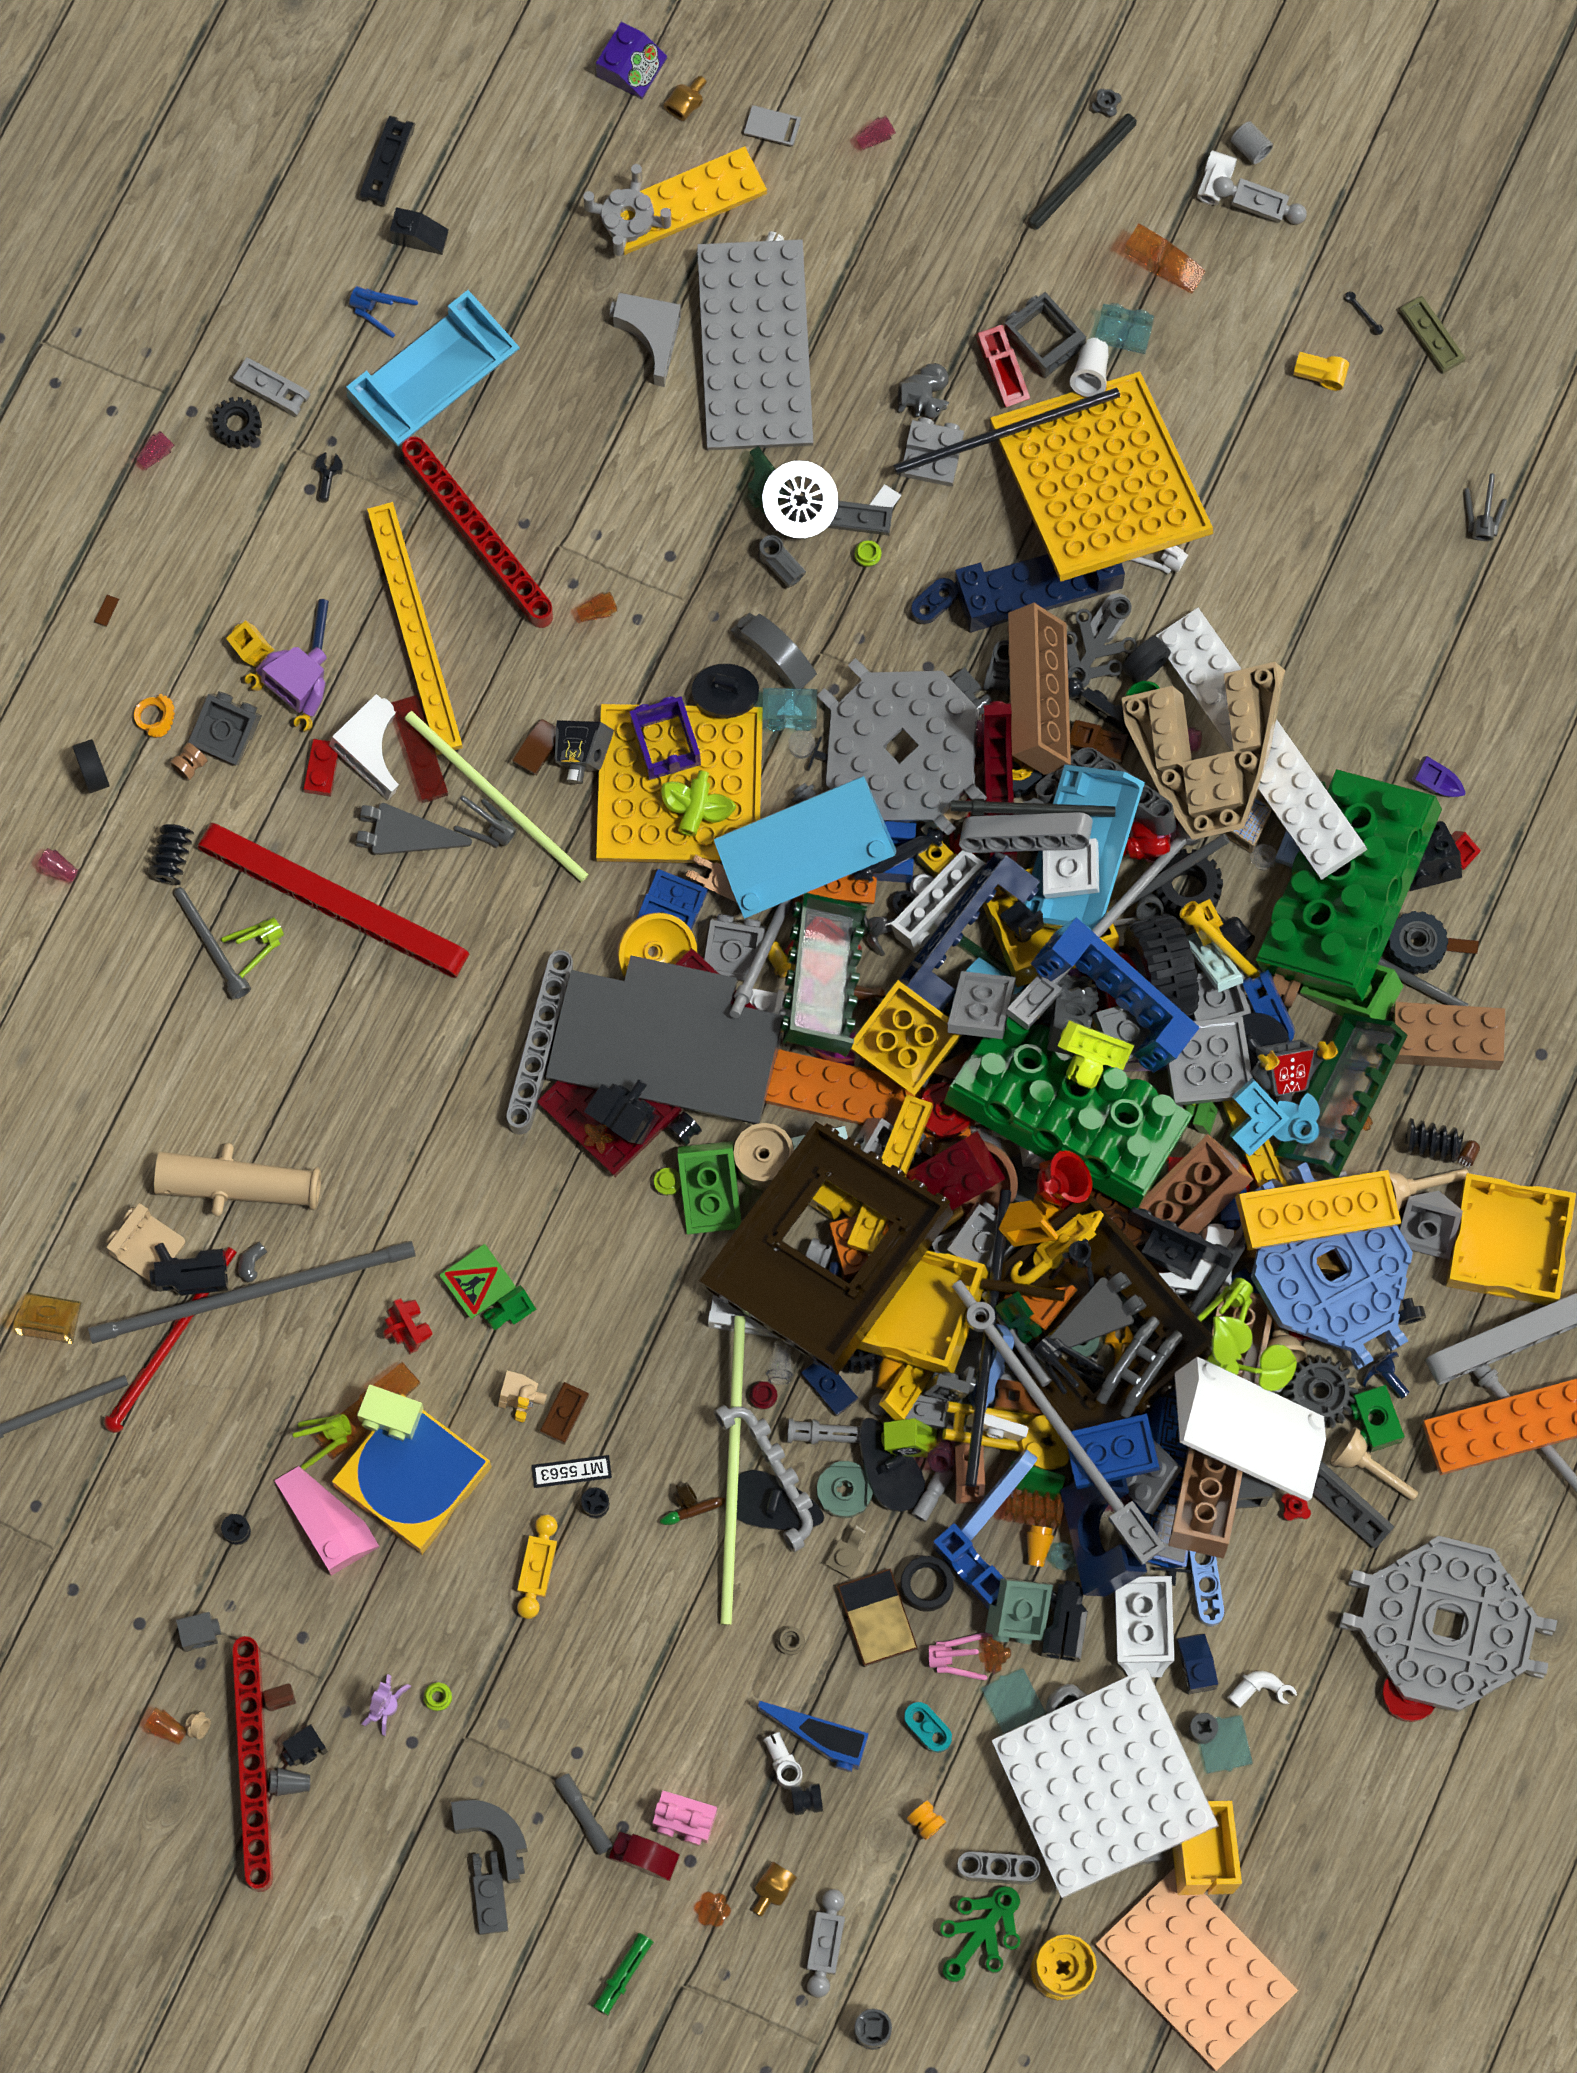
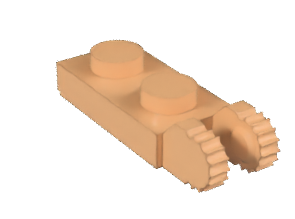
M695 854L693 860L701 866L712 869L708 879L700 876L699 873L693 870H688L686 876L704 884V887L737 902L723 865L717 862L714 864Z

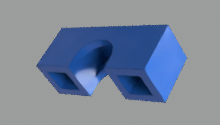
M953 1523L933 1541L932 1548L989 1610L990 1604L995 1605L997 1603L1001 1578H1005L993 1565L989 1566L979 1556L973 1547V1543Z

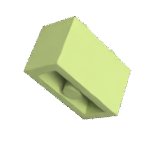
M369 1384L357 1416L359 1421L363 1422L362 1426L372 1431H378V1428L388 1431L390 1437L404 1441V1438L412 1440L424 1408L421 1402Z

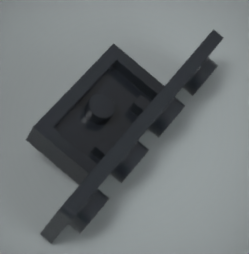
M1131 1208L1127 1222L1151 1233L1141 1252L1147 1260L1189 1280L1192 1279L1202 1258L1225 1269L1229 1268L1233 1253L1229 1252L1225 1246L1212 1244L1204 1240L1197 1233L1182 1230L1175 1223L1168 1220L1163 1221L1153 1216L1146 1209Z

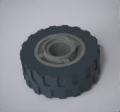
M1423 911L1405 913L1399 919L1397 918L1387 941L1386 952L1389 954L1390 961H1393L1394 965L1416 975L1418 973H1428L1429 970L1435 969L1438 963H1441L1448 945L1447 931L1444 929L1443 923L1440 920L1438 921L1432 914L1429 915ZM1411 939L1420 940L1423 946L1417 947L1413 945Z

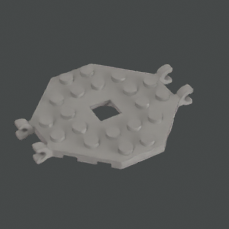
M855 658L848 666L862 679L860 683L840 702L825 688L817 695L831 709L826 785L833 789L865 776L884 821L905 823L910 821L934 822L942 831L949 835L956 828L943 814L951 808V800H959L965 793L972 800L973 798L987 799L975 785L974 758H976L978 736L976 735L977 721H979V709L943 671L870 672ZM905 730L919 746L899 764L886 748L887 744L895 736Z
M1437 1536L1429 1541V1543L1410 1552L1392 1565L1373 1575L1353 1569L1348 1586L1369 1588L1362 1617L1344 1612L1339 1628L1360 1631L1403 1699L1460 1712L1523 1673L1543 1679L1544 1675L1547 1674L1549 1663L1529 1659L1535 1630L1541 1634L1552 1636L1556 1630L1557 1620L1538 1617L1533 1608L1529 1607L1518 1585L1510 1573H1507L1494 1549ZM1437 1608L1464 1615L1459 1640L1433 1633Z

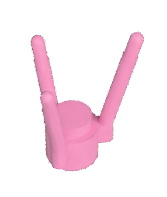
M985 1632L950 1641L936 1642V1645H929L930 1668H937V1673H950L973 1679L987 1680L986 1675L948 1667L947 1665L952 1664V1657L968 1656L979 1653L978 1649L952 1650V1646L981 1640L993 1635Z

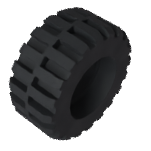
M1167 914L1130 923L1124 933L1125 941L1123 942L1125 953L1132 959L1138 972L1183 1013L1191 1016L1199 1006V984L1197 981V969H1195L1194 964L1195 960L1190 949L1191 946L1186 938L1184 929L1181 928V923L1179 920H1176V917Z

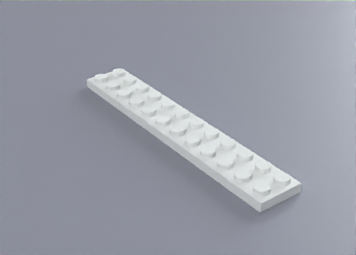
M1196 608L1157 634L1156 637L1170 649L1171 654L1168 660L1231 751H1234L1224 673L1241 670V668L1200 609ZM1276 719L1270 755L1258 790L1322 880L1366 851L1367 848Z

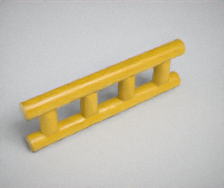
M947 1401L945 1411L954 1413L953 1430L946 1428L943 1430V1439L970 1444L971 1433L964 1432L965 1415L969 1416L974 1413L973 1406ZM987 1408L985 1412L986 1414L1022 1425L1037 1417L1035 1415ZM983 1431L981 1445L1020 1452L1018 1441L1008 1438H991L986 1435V1431ZM1045 1445L1044 1449L1048 1450L1051 1446Z

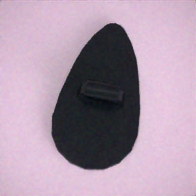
M866 1418L861 1423L859 1440L862 1461L872 1492L878 1502L891 1511L902 1512L910 1510L917 1505L925 1491L923 1473L913 1457L903 1456L902 1454L895 1456L886 1451L881 1440L884 1425L873 1418Z
M750 1470L738 1475L737 1520L747 1525L766 1529L789 1530L793 1527L796 1530L801 1529L802 1521L793 1510L790 1499L778 1484L776 1476L758 1470ZM796 1488L799 1494L803 1493L801 1490ZM811 1499L813 1506L808 1510L813 1520V1527H816L823 1523L824 1514Z

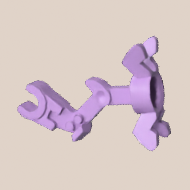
M387 1674L386 1684L381 1682L377 1692H374L368 1717L361 1724L367 1726L371 1721L376 1722L383 1716L382 1735L386 1736L388 1716L393 1715L397 1711V1699L411 1687V1685L407 1684L392 1695L390 1686L391 1675Z

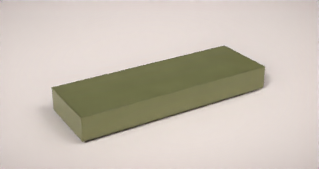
M1423 296L1400 308L1399 312L1442 374L1465 361V356Z

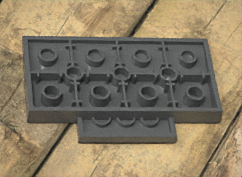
M631 955L624 981L571 970L546 1078L598 1090L601 1084L611 1086L614 1083L618 1086L622 1085L630 1091L637 1080L640 1079L647 1084L639 1097L641 1100L751 1124H759L783 1033L780 1032V1023L783 1015L744 1007L740 1017L733 1018L730 1016V1010L733 1006L732 1003L738 983L737 978Z

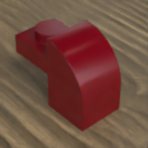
M619 1832L609 1859L635 1867L650 1876L670 1881L680 1854L642 1836Z

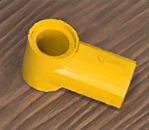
M1299 352L1293 375L1320 382L1326 389L1339 391L1344 387L1350 364L1344 358L1330 356L1326 359Z

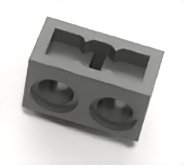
M1056 998L1050 1018L1047 1050L1071 1056L1076 1055L1059 1047L1058 1044L1061 1039V1033L1069 1020L1088 1028L1091 1027L1092 1017L1088 1016L1089 1005Z

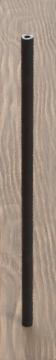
M1010 1190L1000 1191L990 1279L1001 1281L1006 1237L1001 1233L999 1227L1010 1204ZM988 1290L987 1304L995 1312L993 1325L996 1326L997 1310L994 1307L998 1305L999 1292ZM983 1332L965 1485L970 1487H976L993 1351V1343L985 1332Z

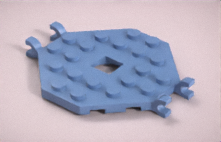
M1306 1162L1289 1172L1291 1178L1297 1184L1317 1181L1314 1180ZM1269 1181L1255 1191L1273 1189L1275 1186L1272 1181ZM1398 1226L1257 1249L1251 1279L1279 1327L1350 1351L1352 1354L1351 1360L1356 1370L1374 1361L1363 1344L1384 1332L1390 1351L1408 1342V1339L1398 1326L1400 1316L1398 1312L1400 1302L1404 1297L1407 1283L1406 1274L1413 1252ZM1334 1249L1347 1273L1330 1282L1320 1270L1317 1258Z

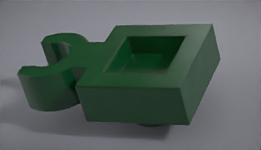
M1019 1291L994 1307L1010 1330L1015 1327L1018 1329V1336L1022 1343L1026 1344L1033 1339L1029 1332L1034 1338L1042 1333L1040 1326L1030 1320L1029 1317L1034 1315Z

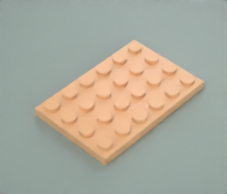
M1175 1868L1095 1944L1215 2072L1298 1991L1205 1893L1203 1895H1178Z

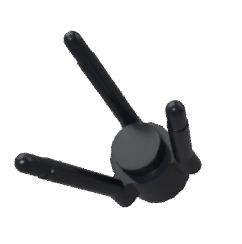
M1087 1239L1071 1244L1069 1252L1062 1254V1259L1049 1275V1280H1053L1063 1266L1070 1262L1076 1268H1085L1089 1289L1091 1290L1094 1287L1092 1263L1090 1262L1091 1248Z
M1045 1337L1037 1344L1033 1353L1039 1358L1037 1361L1045 1368L1062 1394H1066L1067 1390L1051 1366L1054 1365L1075 1388L1079 1387V1383L1059 1362L1063 1355L1060 1350L1094 1369H1098L1099 1365L1066 1346L1058 1338L1053 1341L1049 1337Z

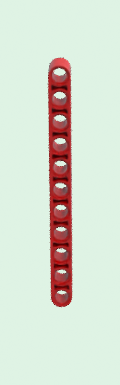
M216 823L209 824L197 845L199 850L216 860L449 977L457 978L470 955L461 946Z

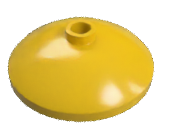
M659 912L643 915L627 927L620 939L617 954L621 973L625 978L631 955L675 965L691 948L697 952L696 940L691 929L682 920L673 915ZM654 946L655 953L650 956L648 950Z

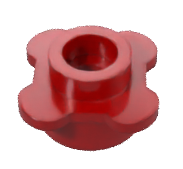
M1288 1493L1282 1496L1281 1502L1284 1504L1285 1511L1283 1516L1287 1521L1300 1518L1305 1520L1310 1517L1311 1510L1308 1509L1306 1500ZM1294 1504H1298L1299 1508L1295 1509Z

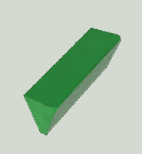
M1033 1466L1015 1489L1058 1501L1065 1476Z

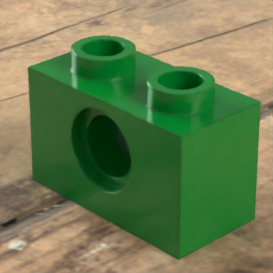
M1386 1385L1354 1395L1353 1398L1356 1402L1349 1405L1353 1411L1351 1415L1354 1420H1359L1362 1429L1360 1434L1364 1437L1370 1453L1402 1443L1405 1436ZM1377 1414L1382 1418L1383 1423L1375 1426L1369 1422L1368 1416Z

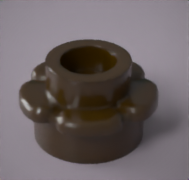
M687 1482L681 1486L679 1484L676 1485L677 1490L673 1495L681 1508L684 1506L691 1508L694 1503L698 1502L695 1492Z

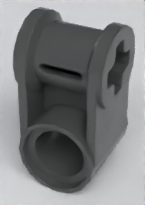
M1008 640L999 641L993 649L990 666H988L984 690L988 691L991 688L1005 691L1006 695H1010V659L1002 660L998 657L1000 652H1008Z

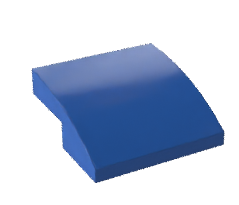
M657 869L637 919L650 913H667L682 920L692 930L709 889Z

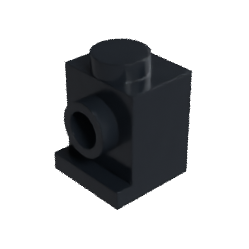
M311 1724L282 1743L286 1749L282 1752V1755L290 1767L295 1764L297 1766L300 1763L303 1766L309 1764L318 1757L316 1753L320 1750L323 1755L328 1752Z

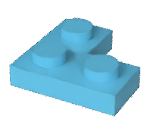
M1253 1078L1232 1096L1249 1117L1230 1136L1247 1155L1251 1156L1290 1118Z

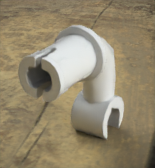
M1255 1671L1248 1675L1244 1674L1242 1676L1244 1679L1227 1698L1240 1709L1256 1690L1259 1692L1263 1687L1275 1692L1276 1698L1281 1704H1289L1283 1698L1282 1692L1285 1690L1290 1691L1294 1696H1297L1294 1687L1285 1685L1274 1674L1266 1671Z

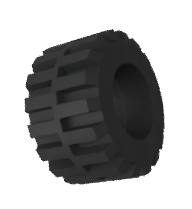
M1180 849V853L1176 854L1158 875L1197 850L1192 849L1191 853H1187L1186 849ZM1208 857L1175 877L1177 878L1181 875L1196 877L1202 883L1204 890L1195 897H1184L1178 894L1172 885V881L1175 878L1154 890L1153 894L1162 902L1164 911L1177 918H1181L1180 911L1188 902L1196 901L1200 904L1208 899L1211 900L1216 908L1223 887L1221 869H1216L1217 862L1214 859L1209 861Z

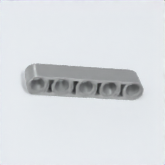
M1080 812L971 816L963 821L959 846L969 853L1084 849L1089 845L1093 820L1089 815Z

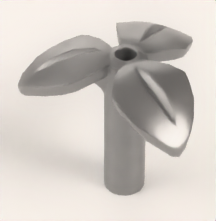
M865 914L861 921V926L864 928V934L868 935L867 942L876 953L884 956L885 953L877 939L879 935L893 931L891 923L895 919L889 921L885 917L867 919Z

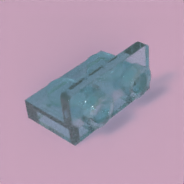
M1115 303L1103 304L1095 338L1106 342L1108 346L1146 354L1154 316L1150 315L1147 311L1140 309L1133 311Z

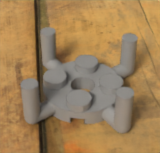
M634 164L631 167L632 181L630 188L614 190L605 200L604 204L594 203V194L591 191H587L583 195L585 210L602 215L603 225L613 237V252L616 256H621L624 253L626 242L638 240V237L646 235L652 226L664 229L671 227L670 209L663 208L660 212L661 217L654 216L651 199L640 192L642 168L639 164ZM626 210L635 213V217L631 220H624L620 215Z

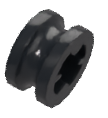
M903 890L896 893L892 904L895 914L899 916L904 911L903 906L901 908L898 907L902 898H906V902L909 900L912 902L916 898L912 892Z

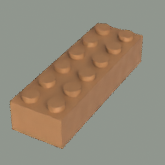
M1032 603L1008 613L1012 756L1046 775L1064 768V765H1071L1067 627L1064 621L1036 603Z

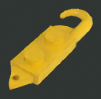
M1099 1210L1085 1215L1080 1213L1056 1231L1058 1234L1057 1240L1043 1242L1036 1247L1037 1250L1033 1256L1035 1267L1023 1276L1018 1275V1271L1023 1265L1022 1261H1018L1011 1270V1280L1014 1283L1029 1285L1049 1269H1054L1062 1259V1254L1069 1252L1072 1243L1082 1241L1083 1239L1089 1241L1096 1235L1095 1230L1104 1214Z

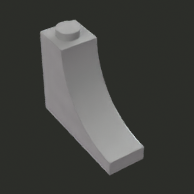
M619 293L617 302L612 301L609 316L613 317L614 327L633 334L646 346L655 366L654 385L665 387L681 318V305Z

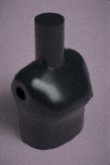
M1218 913L1223 923L1219 927L1223 937L1242 954L1252 946L1255 941V935L1245 927L1238 917H1231L1225 920Z

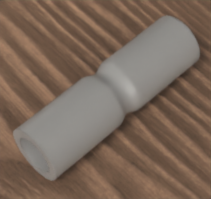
M943 1466L938 1467L927 1486V1490L923 1493L912 1512L915 1518L923 1522L928 1520L938 1502V1498L943 1494L954 1475L953 1472Z

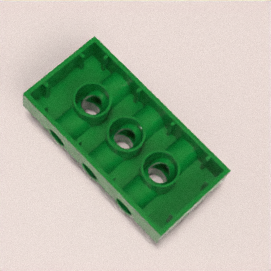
M1336 769L1327 792L1365 844L1367 850L1322 880L1301 850L1297 853L1292 866V876L1283 897L1279 898L1274 906L1271 926L1261 946L1256 962L1262 972L1268 970L1272 976L1277 973L1284 976L1286 980H1295L1303 985L1363 1002L1442 808L1435 795Z
M1008 1016L1003 1039L981 1037L950 1085L944 1103L1046 1161L1053 1160L1054 1156L1060 1151H1071L1077 1154L1088 1167L1093 1188L1129 1208L1135 1207L1139 1209L1185 1133L1193 1115L1176 1105L1170 1096L1158 1095L1156 1089L1142 1079H1130L1123 1070L1117 1067L1110 1068L1108 1065H1103V1072L1093 1089L1083 1087L1072 1079L1069 1080L1066 1077V1071L1073 1056L1047 1050L1049 1027L1046 1025L1033 1024L1026 1030Z

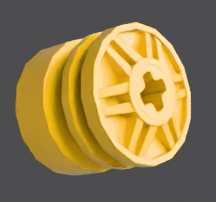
M1069 1934L1058 1935L1044 1943L1033 1956L1030 1967L1031 1978L1037 1990L1047 1998L1057 2001L1069 2000L1084 1991L1093 1981L1097 1968L1096 1958L1091 1947L1081 1938ZM1065 1964L1067 1966L1065 1970L1066 1975L1064 1973L1058 1975L1055 1971L1058 1965Z

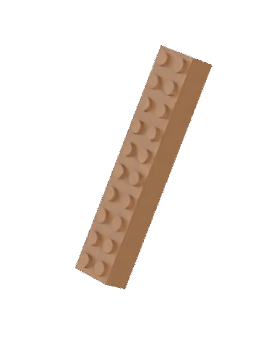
M1221 1286L1219 1295L1222 1293L1226 1286ZM1251 1293L1250 1298L1253 1302L1248 1308L1244 1323L1249 1326L1252 1332V1344L1248 1351L1241 1354V1359L1236 1361L1241 1365L1260 1368L1259 1360L1261 1354L1267 1348L1273 1316L1261 1295ZM1224 1299L1215 1308L1214 1317L1228 1316L1238 1319L1242 1306L1233 1307L1230 1305L1224 1314H1220L1219 1310L1226 1301ZM1213 1321V1323H1212V1328H1211V1334H1212V1335H1213V1332H1214V1321ZM1239 1370L1237 1376L1259 1386L1260 1373L1256 1374ZM1188 1446L1168 1546L1224 1559L1230 1541L1243 1471Z

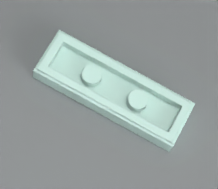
M1197 932L1186 936L1187 940H1189L1195 962L1218 992L1243 983L1242 974L1214 942L1203 946Z

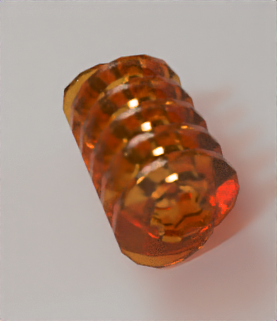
M1015 1487L1007 1497L1004 1521L1008 1514H1011L1012 1522L1016 1523L1019 1516L1022 1515L1024 1524H1027L1030 1518L1033 1517L1035 1526H1038L1041 1520L1044 1519L1047 1528L1050 1527L1053 1521H1056L1057 1529L1060 1530L1064 1502H1062L1059 1493L1055 1495L1052 1501L1049 1492H1045L1042 1499H1040L1038 1490H1034L1031 1497H1029L1027 1488H1023L1020 1495H1017Z

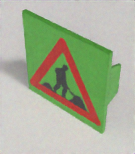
M483 1244L439 1275L470 1319H473L498 1302L500 1298L517 1288L486 1244Z

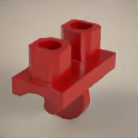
M400 1298L393 1301V1306L387 1310L390 1317L385 1319L388 1328L382 1334L385 1339L393 1337L397 1345L403 1342L409 1354L414 1353L421 1344L431 1338L433 1333L426 1322L415 1326L412 1319L418 1317L421 1313L416 1300L403 1302Z

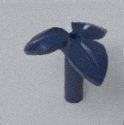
M1390 1352L1377 1360L1378 1362L1371 1365L1365 1373L1363 1386H1366L1368 1380L1373 1375L1381 1374L1401 1399L1409 1394V1390L1394 1374L1395 1365L1393 1358L1399 1357V1354L1397 1352Z

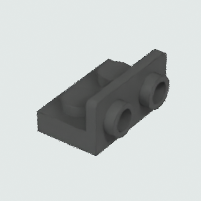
M969 1366L959 1375L950 1372L939 1373L926 1383L924 1394L944 1401H960L969 1392L972 1393L977 1379V1377L973 1376L975 1368Z

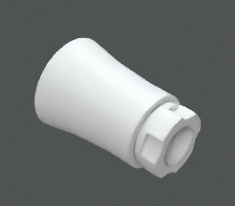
M1098 338L1087 339V342L1081 348L1078 362L1070 378V385L1076 393L1090 397L1105 391L1107 386L1106 369L1109 357L1106 342L1100 341Z

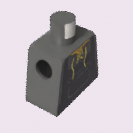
M557 720L555 761L569 769L568 782L583 784L585 770L599 771L602 768L614 730L602 722Z

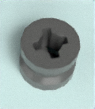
M1208 1713L1197 1714L1189 1726L1190 1737L1198 1744L1210 1743L1218 1732L1216 1718Z

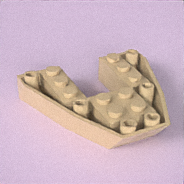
M1276 662L1224 673L1234 751L1209 757L1191 759L1184 697L1175 687L1169 686L1122 697L1125 725L1160 795L1172 803L1174 815L1192 840L1244 829L1270 755L1285 675V670Z

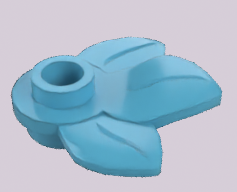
M1307 1093L1299 1105L1288 1101L1278 1102V1106L1290 1119L1273 1135L1283 1142L1293 1140L1300 1144L1314 1142L1319 1135V1126L1316 1121L1320 1114V1108L1315 1098ZM1305 1127L1310 1128L1308 1135H1302V1130Z

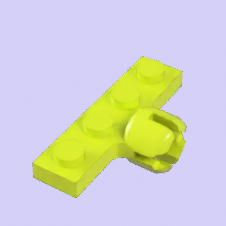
M1070 1020L1063 1029L1058 1044L1059 1047L1076 1054L1073 1056L1066 1071V1077L1090 1089L1097 1085L1103 1072V1065L1124 1070L1134 1048V1045Z

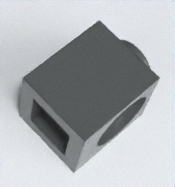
M210 1612L176 1620L182 1648L185 1652L218 1644L217 1635H221L218 1618L213 1619Z

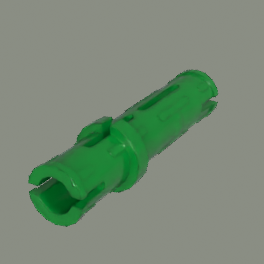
M638 1932L636 1939L612 1977L606 1979L604 1990L595 2004H593L596 2010L609 2016L620 1995H624L627 1991L625 1989L626 1985L651 1945L654 1944V1941Z

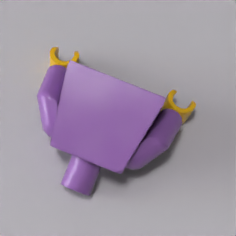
M299 647L272 652L256 668L255 674L250 673L246 675L245 683L250 684L253 679H256V684L252 686L251 690L259 691L265 684L298 713L303 711V715L295 718L294 725L298 727L300 721L305 719L307 724L303 731L307 732L313 725L310 717L316 714L323 699L326 683L323 679L324 669L320 665L327 657L317 647L308 655Z

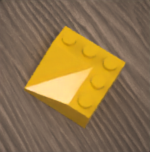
M897 980L855 1036L854 1044L850 1050L915 1096L962 1035L948 1033L949 1018Z

